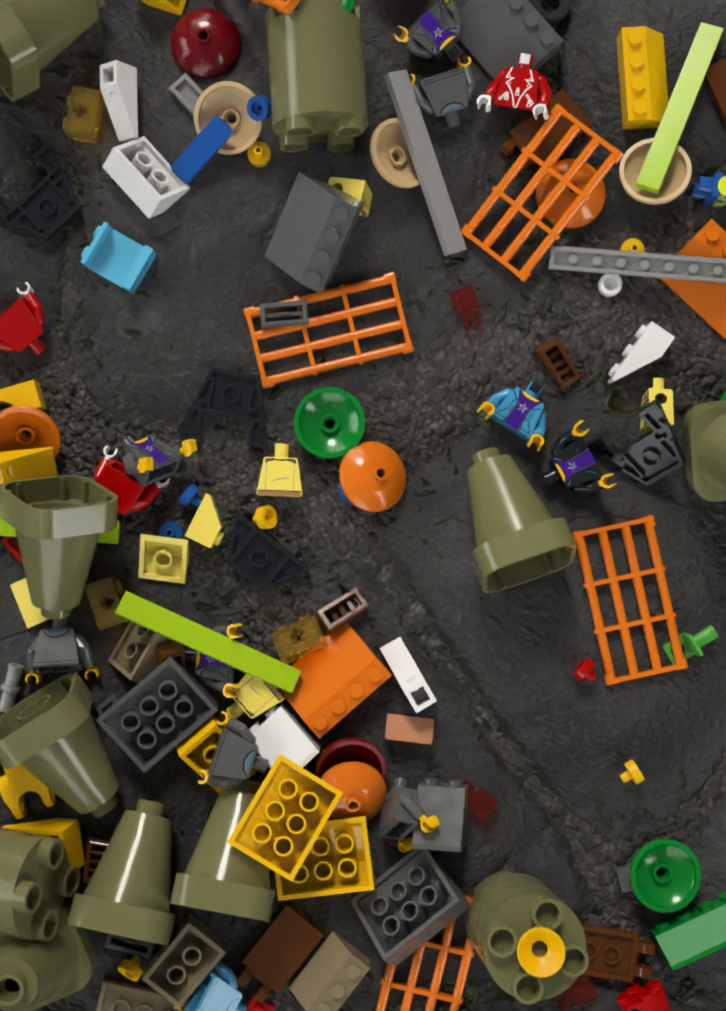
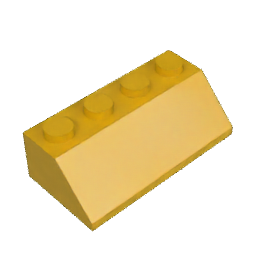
M646 26L622 27L616 38L623 130L658 128L668 105L664 36L662 33Z

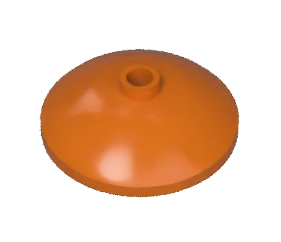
M576 159L557 161L552 168L564 176ZM585 163L571 183L582 191L597 170L588 163ZM547 173L535 189V200L538 208L559 182L550 173ZM603 180L589 196V201H585L564 229L581 228L591 223L598 216L605 202ZM566 187L544 218L555 226L578 195L570 192L569 188Z
M12 406L0 412V452L53 447L56 458L61 445L60 432L55 422L46 413L30 406ZM28 430L31 434L27 435L23 431Z
M368 441L358 444L345 454L340 464L339 481L344 495L353 505L364 511L380 512L394 506L402 497L406 487V471L402 460L393 449L380 442ZM377 470L381 471V478L377 475Z
M355 761L340 763L328 769L320 778L343 792L328 820L366 816L367 821L381 810L386 798L387 789L384 778L378 770L366 763Z

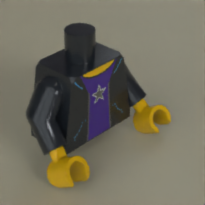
M584 420L578 421L573 428L561 435L551 450L552 457L549 459L552 469L541 474L547 486L559 481L563 489L569 488L570 491L575 493L589 494L617 485V483L610 485L607 482V478L614 474H602L583 436L589 432L590 428L586 431L579 429V425Z

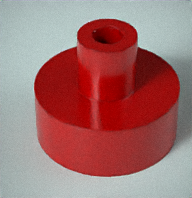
M589 657L584 658L575 667L572 675L579 681L586 677L592 682L597 677V674L592 671L595 663Z

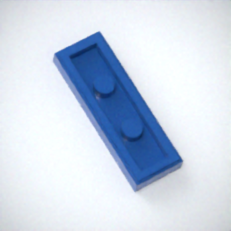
M215 115L170 167L186 184H189L235 131L219 115Z

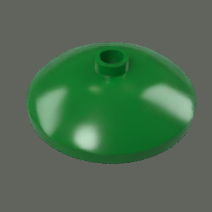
M324 387L312 391L299 403L294 416V429L299 442L308 452L321 458H338L347 454L348 451L355 448L361 441L365 430V416L360 403L353 395L340 388ZM329 420H332L335 423L334 427L331 429L325 426L326 422Z
M662 838L648 842L639 849L632 860L629 879L635 896L642 904L657 912L670 913L684 908L694 899L701 883V869L695 854L686 845L673 839ZM662 868L663 873L658 876L657 870Z

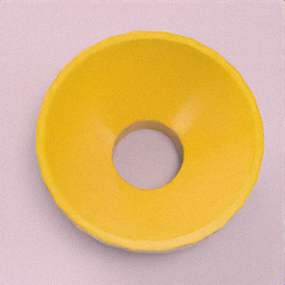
M531 928L521 936L518 942L517 957L519 963L532 976L540 978L549 977L558 972L565 961L564 943L560 936L549 928ZM537 941H542L547 945V951L542 956H536L532 952V946Z

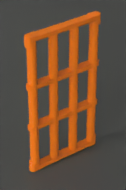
M556 104L551 110V115L527 147H523L522 153L499 184L491 189L492 193L474 217L461 229L462 236L472 240L523 282L527 281L531 275L530 272L554 241H558L561 232L585 201H589V196L615 163L617 164L624 156L622 151L610 145L559 104ZM563 116L573 125L545 162H543L533 153L560 117ZM582 130L592 139L564 176H562L552 167L579 131ZM600 144L611 153L581 191L571 181ZM530 158L541 167L514 201L503 192ZM547 173H550L559 182L534 215H532L522 206ZM566 187H568L578 196L551 230L541 220ZM501 197L511 206L482 243L472 233ZM519 211L530 220L500 257L490 248ZM539 226L548 235L522 269L518 271L509 264V261L535 227Z
M394 271L385 273L381 277L345 286L341 284L337 288L324 290L321 294L316 292L300 297L296 295L292 299L280 301L307 300V304L342 296L344 310L308 318L309 325L267 328L255 331L252 318L260 316V306L244 308L263 389L274 387V384L310 375L318 376V373L355 364L363 365V362L399 353L407 354L414 352ZM391 284L393 298L353 308L349 307L347 294ZM296 307L297 311H302L301 307ZM397 307L400 320L355 331L352 317ZM290 308L265 310V313H274ZM348 319L351 332L310 342L307 328ZM399 329L403 330L405 343L361 353L358 343L359 339ZM302 330L305 340L304 344L260 354L258 340ZM353 341L356 355L315 365L312 351ZM308 352L311 366L266 377L263 363Z
M654 515L586 531H574L572 533L585 582L583 587L587 591L595 626L593 631L597 635L604 666L605 684L609 686L623 681L688 668L686 657L683 656L676 625V612H673L664 571H666V568L663 566L657 542ZM644 523L654 568L642 571L639 569L630 529L631 525ZM621 528L631 572L619 576L616 574L607 534L608 530ZM598 533L608 578L594 581L584 536ZM655 573L664 614L650 617L641 576ZM632 578L641 619L627 622L618 581ZM609 583L618 624L604 627L595 586ZM666 619L676 664L662 667L652 622ZM643 625L652 669L641 672L638 671L629 627ZM620 630L629 670L628 675L615 677L606 632Z
M464 895L467 901L471 903L473 897ZM456 919L444 928L441 943L428 940L414 951L407 984L393 980L396 965L387 962L384 978H381L380 982L382 986L376 1011L386 1010L391 988L405 991L400 1011H410L414 993L428 997L425 1011H434L437 999L451 1002L449 1011H459L460 1005L463 1004L464 1000L462 996L471 958H474L475 952L468 935L464 948L450 945ZM425 946L439 950L430 989L416 986ZM448 952L462 955L453 995L439 992Z

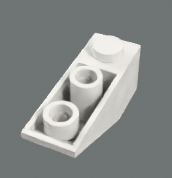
M118 60L100 65V90L118 140L124 142L138 138L137 68Z
M652 321L646 326L642 324L634 335L637 337L633 345L629 343L621 355L624 358L621 363H615L609 371L608 375L611 377L607 383L611 384L662 357L675 337Z
M401 637L380 648L416 713L437 702Z

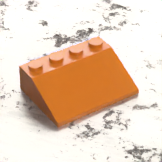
M711 218L676 255L726 258V232ZM659 278L723 339H726V283Z
M347 623L330 636L326 635L292 665V667L301 670V673L291 694L281 689L279 690L302 720L320 739L391 677L392 674Z

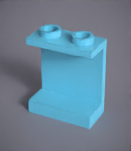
M104 221L102 226H98L94 231V239L90 246L84 248L80 262L86 268L134 295L157 254L154 249L147 245L142 246L114 230Z

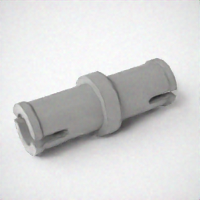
M8 664L5 683L1 685L3 690L0 699L1 712L6 713L14 706L16 695L20 692L21 687L19 683L24 668L21 664Z

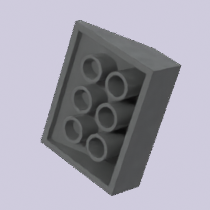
M469 0L460 10L463 27L460 31L461 38L458 41L492 80L506 66L518 68L520 53L534 55L531 70H538L559 52L563 39L528 0Z
M300 170L273 233L265 257L300 284L321 294L330 283L364 202Z
M170 656L101 714L96 721L145 773L217 712L218 702L191 674Z
M413 849L375 880L374 890L361 891L350 900L382 959L396 966L471 907L458 885L431 850Z

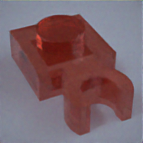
M470 285L450 292L449 295L457 316L462 314L465 316L463 321L465 329H470L469 319H475L477 325H481L482 319L474 311L479 309L480 305L473 286Z
M465 779L463 784L469 785L468 809L483 821H486L500 801L483 787L475 791L473 784Z
M582 974L577 977L566 991L553 997L554 1001L560 998L565 999L564 1003L558 1007L560 1011H567L572 1002H575L577 1007L598 996L588 976Z

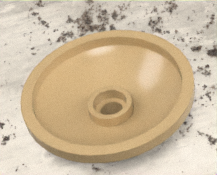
M221 81L209 86L200 95L195 105L194 125L197 134L199 135L215 115H219L235 133L217 153L234 155L246 151L256 142L263 126V120L255 121L247 112L249 99L256 95L248 87L233 81ZM233 114L236 116L235 123L230 122V116Z
M398 118L385 120L377 126L370 140V153L373 164L379 174L390 184L400 188L416 187L420 182Z
M649 138L637 142L626 151L620 163L619 178L622 187L633 199L651 205L664 204L679 197L687 188L692 173L691 161L685 150L678 145L658 194L635 187L654 138Z

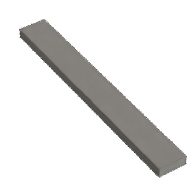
M405 69L388 72L384 75L444 257L463 252L467 248L420 107L416 102L415 92L408 71Z
M551 245L549 269L726 283V258Z

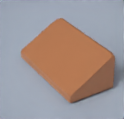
M387 713L385 739L432 745L434 719Z

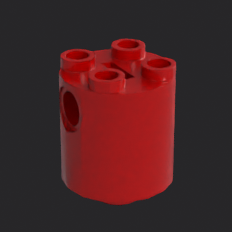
M654 979L644 984H639L638 982L628 983L625 986L626 991L616 998L620 1011H672L659 979Z

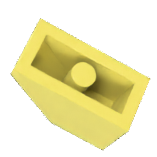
M206 493L185 536L213 549L214 545L219 546L224 533L221 532L223 525L214 498Z

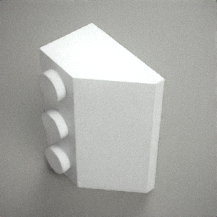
M145 136L113 147L102 166L149 219L165 212L190 189V186L170 167L171 165Z

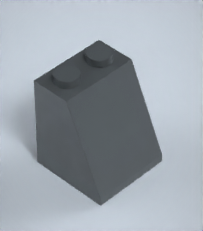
M425 778V781H421L418 784V804L425 810L424 814L426 817L436 816L440 825L435 827V831L426 833L422 831L421 821L419 820V824L413 829L412 848L461 852L467 843L469 784H463L462 780L456 779L443 783L439 782L437 778Z

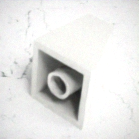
M283 704L278 708L276 705L271 707L264 714L267 718L261 724L257 721L249 728L256 737V744L258 745L257 754L269 760V769H271L279 754L303 768L320 752L321 744Z

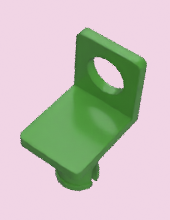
M709 625L695 635L685 632L679 635L680 642L685 649L683 656L688 659L693 655L700 657L704 655L701 647L719 638L712 625ZM669 641L662 648L674 665L676 663L671 652V641Z

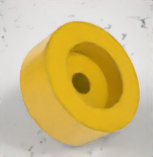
M255 142L247 151L250 163L256 167L266 166L271 160L270 148L264 142Z
M635 238L626 240L620 247L622 251H645L643 243Z
M266 505L256 509L252 520L260 529L266 530L274 528L278 518L275 509L271 505Z
M632 759L623 764L626 771L619 776L624 784L631 779L636 785L645 780Z
M136 955L133 956L131 961L123 959L117 969L126 978L138 981L143 973V970L139 967L142 959Z

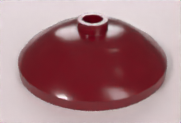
M210 8L193 10L184 15L173 29L171 50L174 59L181 69L194 77L207 79L226 73L235 64L240 53L241 41L236 25L226 14ZM203 34L208 35L205 40L200 39V36Z
M359 738L341 739L330 744L320 753L315 763L314 773L318 778H321L328 769L348 760L366 763L378 770L384 779L386 776V762L380 749L373 743Z

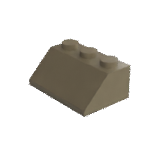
M130 621L108 662L129 680L139 683L157 668V644L171 639Z
M189 913L171 934L170 943L162 945L143 969L142 980L180 1008L224 956L226 949L207 925Z
M332 930L290 984L289 989L306 1011H338L369 971L370 959Z

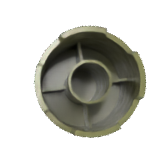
M301 0L298 10L292 11L289 15L282 14L280 16L278 9L269 7L265 18L272 129L274 134L279 137L280 150L284 152H301L308 149V143L326 142L327 150L331 152L353 150L355 148L354 137L363 134L368 128L360 6L355 7L354 15L343 10L342 0Z
M0 828L1 935L46 942L54 938L58 930V914L63 905L64 898L74 896L79 888L81 878L80 870L77 867L69 866L67 852L62 839Z
M505 870L488 876L474 889V897L470 903L471 907L468 909L467 923H465L466 932L488 972L505 992L516 997L523 1004H534L537 1001L547 1000L563 993L574 983L578 976L587 970L589 957L586 952L585 933L579 919L540 879L527 874L512 873ZM531 928H549L556 932L564 943L565 961L559 971L549 977L540 978L532 976L519 963L517 957L518 942L521 936ZM537 941L532 946V952L536 956H542L547 951V945L542 941Z

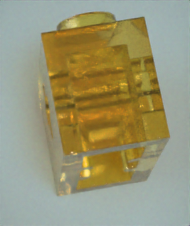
M72 86V92L67 96L68 114L64 116L62 125L69 139L97 144L105 102L101 90Z
M111 576L85 585L99 631L129 621L115 614L123 597L122 593H124V587L120 579L117 580L116 576ZM108 598L114 599L115 603L111 606H106L105 604Z
M315 615L301 617L297 623L290 626L282 625L275 632L271 633L279 657L285 664L329 647ZM301 635V640L297 642V636Z

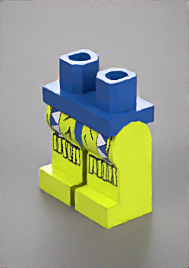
M715 172L712 177L700 176L698 183H695L693 186L691 199L702 200V207L706 208L710 206L715 208L726 206V176L723 177V173Z

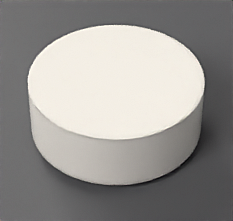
M604 274L598 281V290L603 296L613 297L622 289V279L619 275Z

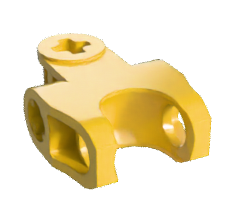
M2 764L6 775L0 777V793L3 801L8 805L17 820L27 814L24 795L28 791L39 794L47 808L57 802L56 794L21 764L8 769Z

